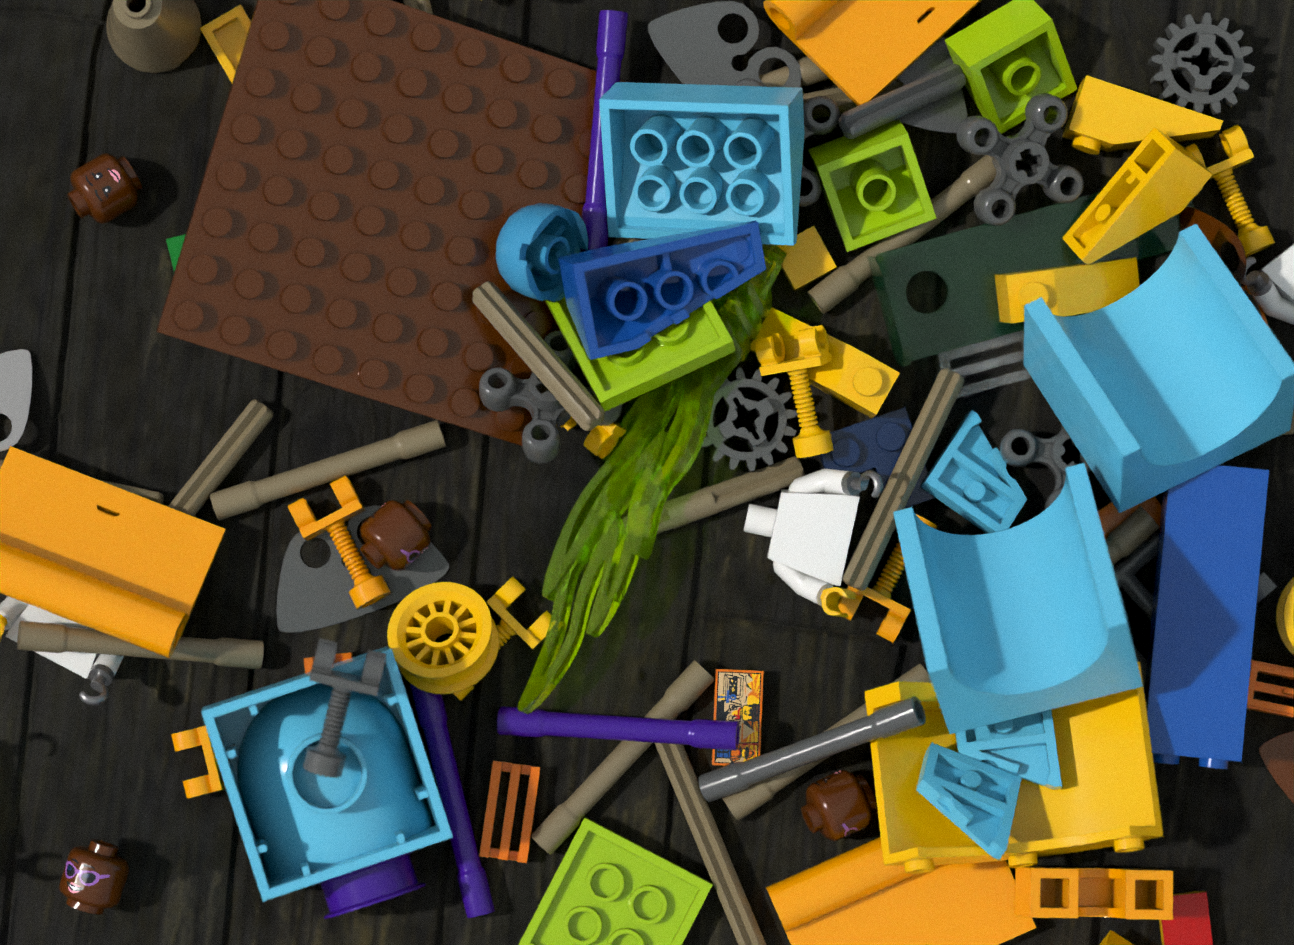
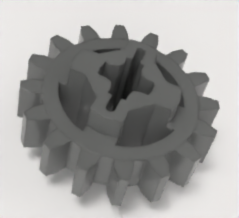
M1204 13L1199 24H1195L1193 17L1188 14L1182 19V29L1173 23L1167 26L1165 32L1170 40L1158 37L1154 42L1153 47L1161 52V55L1152 56L1148 60L1149 66L1159 68V72L1150 79L1151 85L1163 84L1165 90L1160 94V100L1165 101L1172 97L1176 100L1175 105L1181 107L1190 106L1191 110L1202 113L1204 107H1207L1209 114L1214 117L1221 112L1220 102L1228 108L1233 107L1238 102L1233 91L1244 94L1250 87L1241 77L1251 75L1254 72L1255 66L1243 61L1244 58L1253 52V49L1248 46L1240 47L1237 43L1244 34L1242 30H1238L1233 34L1226 31L1229 19L1224 18L1216 26L1211 24L1210 13ZM1194 36L1190 50L1173 52L1175 46L1180 41ZM1216 41L1225 48L1228 55L1223 54L1215 44ZM1198 56L1203 57V65L1211 67L1204 75L1199 74L1198 66L1191 65ZM1173 76H1178L1186 85L1187 91L1179 86ZM1224 79H1229L1223 90L1209 95L1214 80L1223 81Z
M737 368L735 380L731 382L723 373L718 375L720 388L716 391L706 386L703 392L710 399L709 403H696L695 407L697 412L705 415V420L694 423V430L706 431L707 436L699 443L701 449L713 445L716 451L712 461L716 463L723 456L730 458L729 470L731 471L736 469L739 461L746 462L749 472L755 471L756 460L762 459L767 466L773 465L774 462L771 455L773 450L781 454H785L788 451L786 445L781 441L782 437H795L796 435L795 429L786 426L787 420L794 419L798 415L796 410H785L784 404L792 397L791 393L786 392L780 395L776 393L775 389L779 383V379L776 377L768 384L761 382L760 369L755 371L752 379L745 378L742 368ZM738 389L756 390L767 398L759 402L746 399ZM723 398L728 409L726 420L714 427V410L718 402ZM734 401L745 413L748 414L754 411L757 414L758 418L753 423L754 434L757 440L745 427L738 429L734 427L733 423L738 418L737 406ZM777 413V429L772 440L768 442L763 432L765 421ZM732 438L747 442L752 452L733 450L726 446L724 442Z

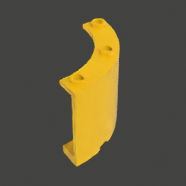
M1137 662V663H1138L1139 672H1140V676H1141V680H1142L1141 665H1140V662ZM897 681L864 691L867 716L873 714L878 709L913 696L917 697L921 702L926 716V722L921 726L888 738H878L870 741L884 865L904 866L905 874L934 871V865L1008 860L1009 868H1022L1038 865L1037 857L1074 853L1114 846L1115 852L1118 853L1139 851L1145 849V840L1164 837L1144 687L1051 709L1062 788L1052 790L1021 779L1007 849L1000 860L991 857L916 790L924 755L931 742L958 752L955 733L949 734L932 682Z

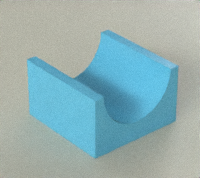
M1197 224L1179 232L1173 251L1149 279L1128 295L1106 307L1083 315L1065 317L1053 315L1042 297L1024 305V367L1119 513L1291 429L1294 410V363Z
M1085 463L1065 468L1066 480L1064 487L1056 500L1047 509L1029 521L1003 531L980 535L951 534L936 530L922 522L912 507L893 512L928 673L949 734L1143 687L1125 611Z

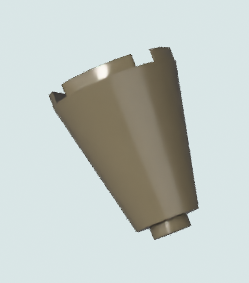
M113 0L106 23L108 40L115 54L135 70L151 74L173 71L179 67L198 47L202 32L200 30L202 27L200 12L194 0Z

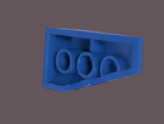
M757 221L606 246L558 257L566 304L590 360L640 348L651 341V337L672 324L677 325L690 317L689 314L714 298L719 299L766 270Z

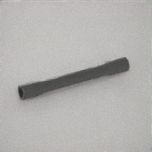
M913 696L878 709L869 716L744 762H734L699 776L700 791L706 801L712 802L745 790L752 784L878 738H888L921 726L926 722L923 706L919 699Z

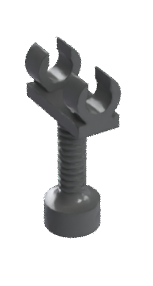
M319 638L309 681L331 685L333 690L324 720L325 723L323 724L324 727L322 728V737H320V742L317 746L307 747L303 768L320 776L337 778L342 776L346 755L338 750L337 745L340 743L342 726H344L351 693L356 691L377 696L386 654L368 650L362 676L332 670L338 642Z

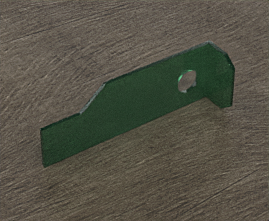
M1101 191L1081 196L1072 203H1056L1014 215L1010 222L1002 226H992L985 223L867 256L896 365H911L913 360L1024 331V322L1012 324L1000 322L995 275L1083 264L1084 262L1062 237ZM1191 200L1187 206L1194 208L1193 201ZM1179 214L1095 262L1137 257V260L1173 250L1181 231ZM921 271H932L938 274L945 282L947 288L945 302L938 310L932 313L924 314L917 312L909 305L906 298V286L909 280Z

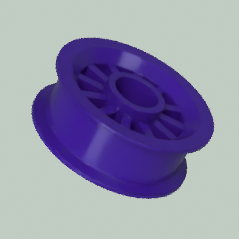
M414 851L317 883L322 886L329 913L324 916V919L367 907L426 886V883H418L409 856Z

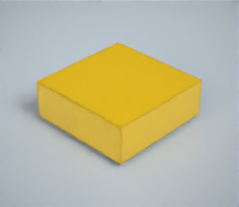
M814 226L797 234V242L794 246L777 245L772 248V252L794 292L837 268Z

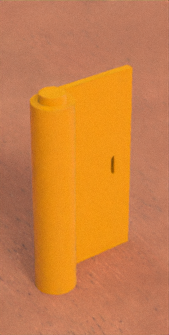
M765 0L763 4L766 13L775 25L859 106L876 98L982 0Z
M10 446L0 468V593L170 658L179 643L226 529Z
M881 836L766 887L791 945H999L1036 928L1032 918L1015 915V879L1006 860L934 865V871L905 874L904 866L884 865Z

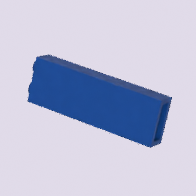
M1218 465L1163 492L1144 688L1153 762L1179 764L1180 756L1199 758V766L1215 769H1228L1229 761L1242 762L1269 470Z

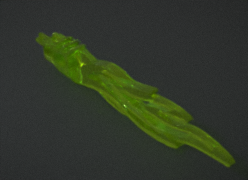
M762 244L766 270L719 299L714 298L711 300L734 342L736 351L642 394L620 423L627 430L623 437L618 438L614 449L603 458L606 462L585 487L572 508L560 533L545 575L542 596L554 602L543 647L517 708L520 712L525 714L533 712L554 690L573 662L582 644L585 630L586 634L594 638L599 637L614 617L627 591L639 557L644 560L650 558L664 504L674 486L691 468L703 445L711 417L714 394L739 362L746 360L751 350V339L756 340L762 328L761 316L767 318L772 308L771 288L787 255L778 246ZM677 406H678V409H677L676 415H675V417H674V420H673V422H672V424H671V427H670V429H669V431H668V433H667V432L664 431V429L666 428V426H667L668 423L670 422V420H671V418H672V416H673V414H674V412H675V410H676V408H677ZM629 507L625 532V526L621 515ZM589 561V563H588V565H587V567H586V569H585V572H584V574H583L582 580H581V582H580L578 591H577V595H576V598H575V603H574V607H573V611H572V616H571L570 627H569V630H568V632H567V635H566V638H565V640H564V643H563V645H562V642H563V639H564V636H565V633H566L567 625H568V620H569V616H570V612H571L572 601H573V596H574V591H575V587H576V584H577V580H578V577H579L581 571L583 570V568L585 567V565H586L587 562ZM596 591H597V595H596V598H595V602H594V605H593V609H592V612H591V616H590V619H589V622H588V617H589L590 609H591V606H592V602H593L594 596H595Z

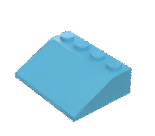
M616 82L599 99L608 237L653 239L757 221L762 244L792 246L796 244L805 135L803 88Z

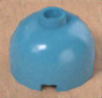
M539 203L520 208L508 218L497 238L496 262L500 275L512 290L539 301H560L565 297L558 257L580 253V248L588 250V235L584 221L577 212L554 204Z

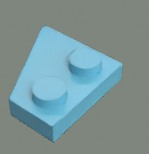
M971 410L965 415L924 478L921 488L988 534L1009 529L1027 501V498L1016 479H1013L1008 474L1006 462L1003 460L998 448L992 449L979 426L982 422L979 415Z
M1052 710L955 733L958 753L1052 790L1062 788Z
M931 742L924 755L916 790L991 857L998 860L1001 859L1007 849L1022 778Z

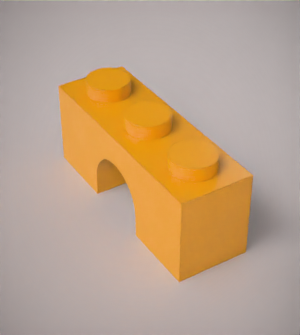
M1035 866L1016 868L1015 915L1030 918L1109 917L1173 920V871L1142 868Z

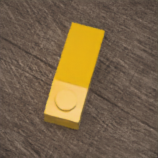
M1086 75L1079 85L1062 137L1073 140L1071 145L1073 148L1085 153L1098 155L1100 150L1110 152L1137 148L1154 127L1176 142L1210 138L1221 129L1223 120Z
M1154 127L1062 239L1084 263L1089 265L1182 212L1189 202L1199 194L1213 174L1189 150Z
M1137 257L1099 261L1089 265L1083 263L995 275L1000 322L1011 324L1024 322V305L1041 297L1053 315L1071 316L1090 313L1106 307L1140 286Z
M771 307L748 349L756 353V338L779 333L785 346V360L804 357L799 346V330L812 326ZM827 334L829 342L828 352H831L832 361L822 366L807 368L806 373L808 377L806 378H809L808 383L864 415L874 418L900 372Z

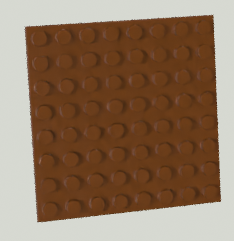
M258 0L156 332L522 446V433L525 426L532 420L530 411L520 406H512L503 412L489 410L480 399L479 381L482 375L492 368L501 367L507 369L514 377L520 379H529L533 371L476 307L472 300L473 291L486 281L493 282L542 339L549 333L559 330L545 300L539 301L512 290L505 282L497 267L496 242L500 230L508 218L520 208L539 203L554 204L573 210L582 217V208L586 199L597 71L392 0Z

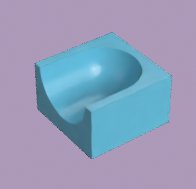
M386 646L374 650L386 654L377 696L356 691L351 693L344 726H342L340 743L337 745L338 750L346 755L341 777L320 776L303 768L307 747L317 746L320 742V737H322V728L324 727L323 724L325 723L324 720L333 690L331 685L309 681L311 671L202 707L201 713L262 901L453 838L391 648ZM367 653L334 663L332 670L362 676Z

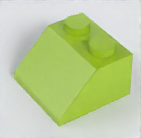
M1012 0L944 40L953 63L958 64L966 76L967 83L965 87L982 116L990 119L996 125L1000 134L1026 120V105L1035 95L1048 93L1062 99L1078 90L1053 20L1034 0Z
M900 120L891 121L854 139H848L843 136L808 150L816 174L820 178L823 194L847 252L937 218L908 132Z

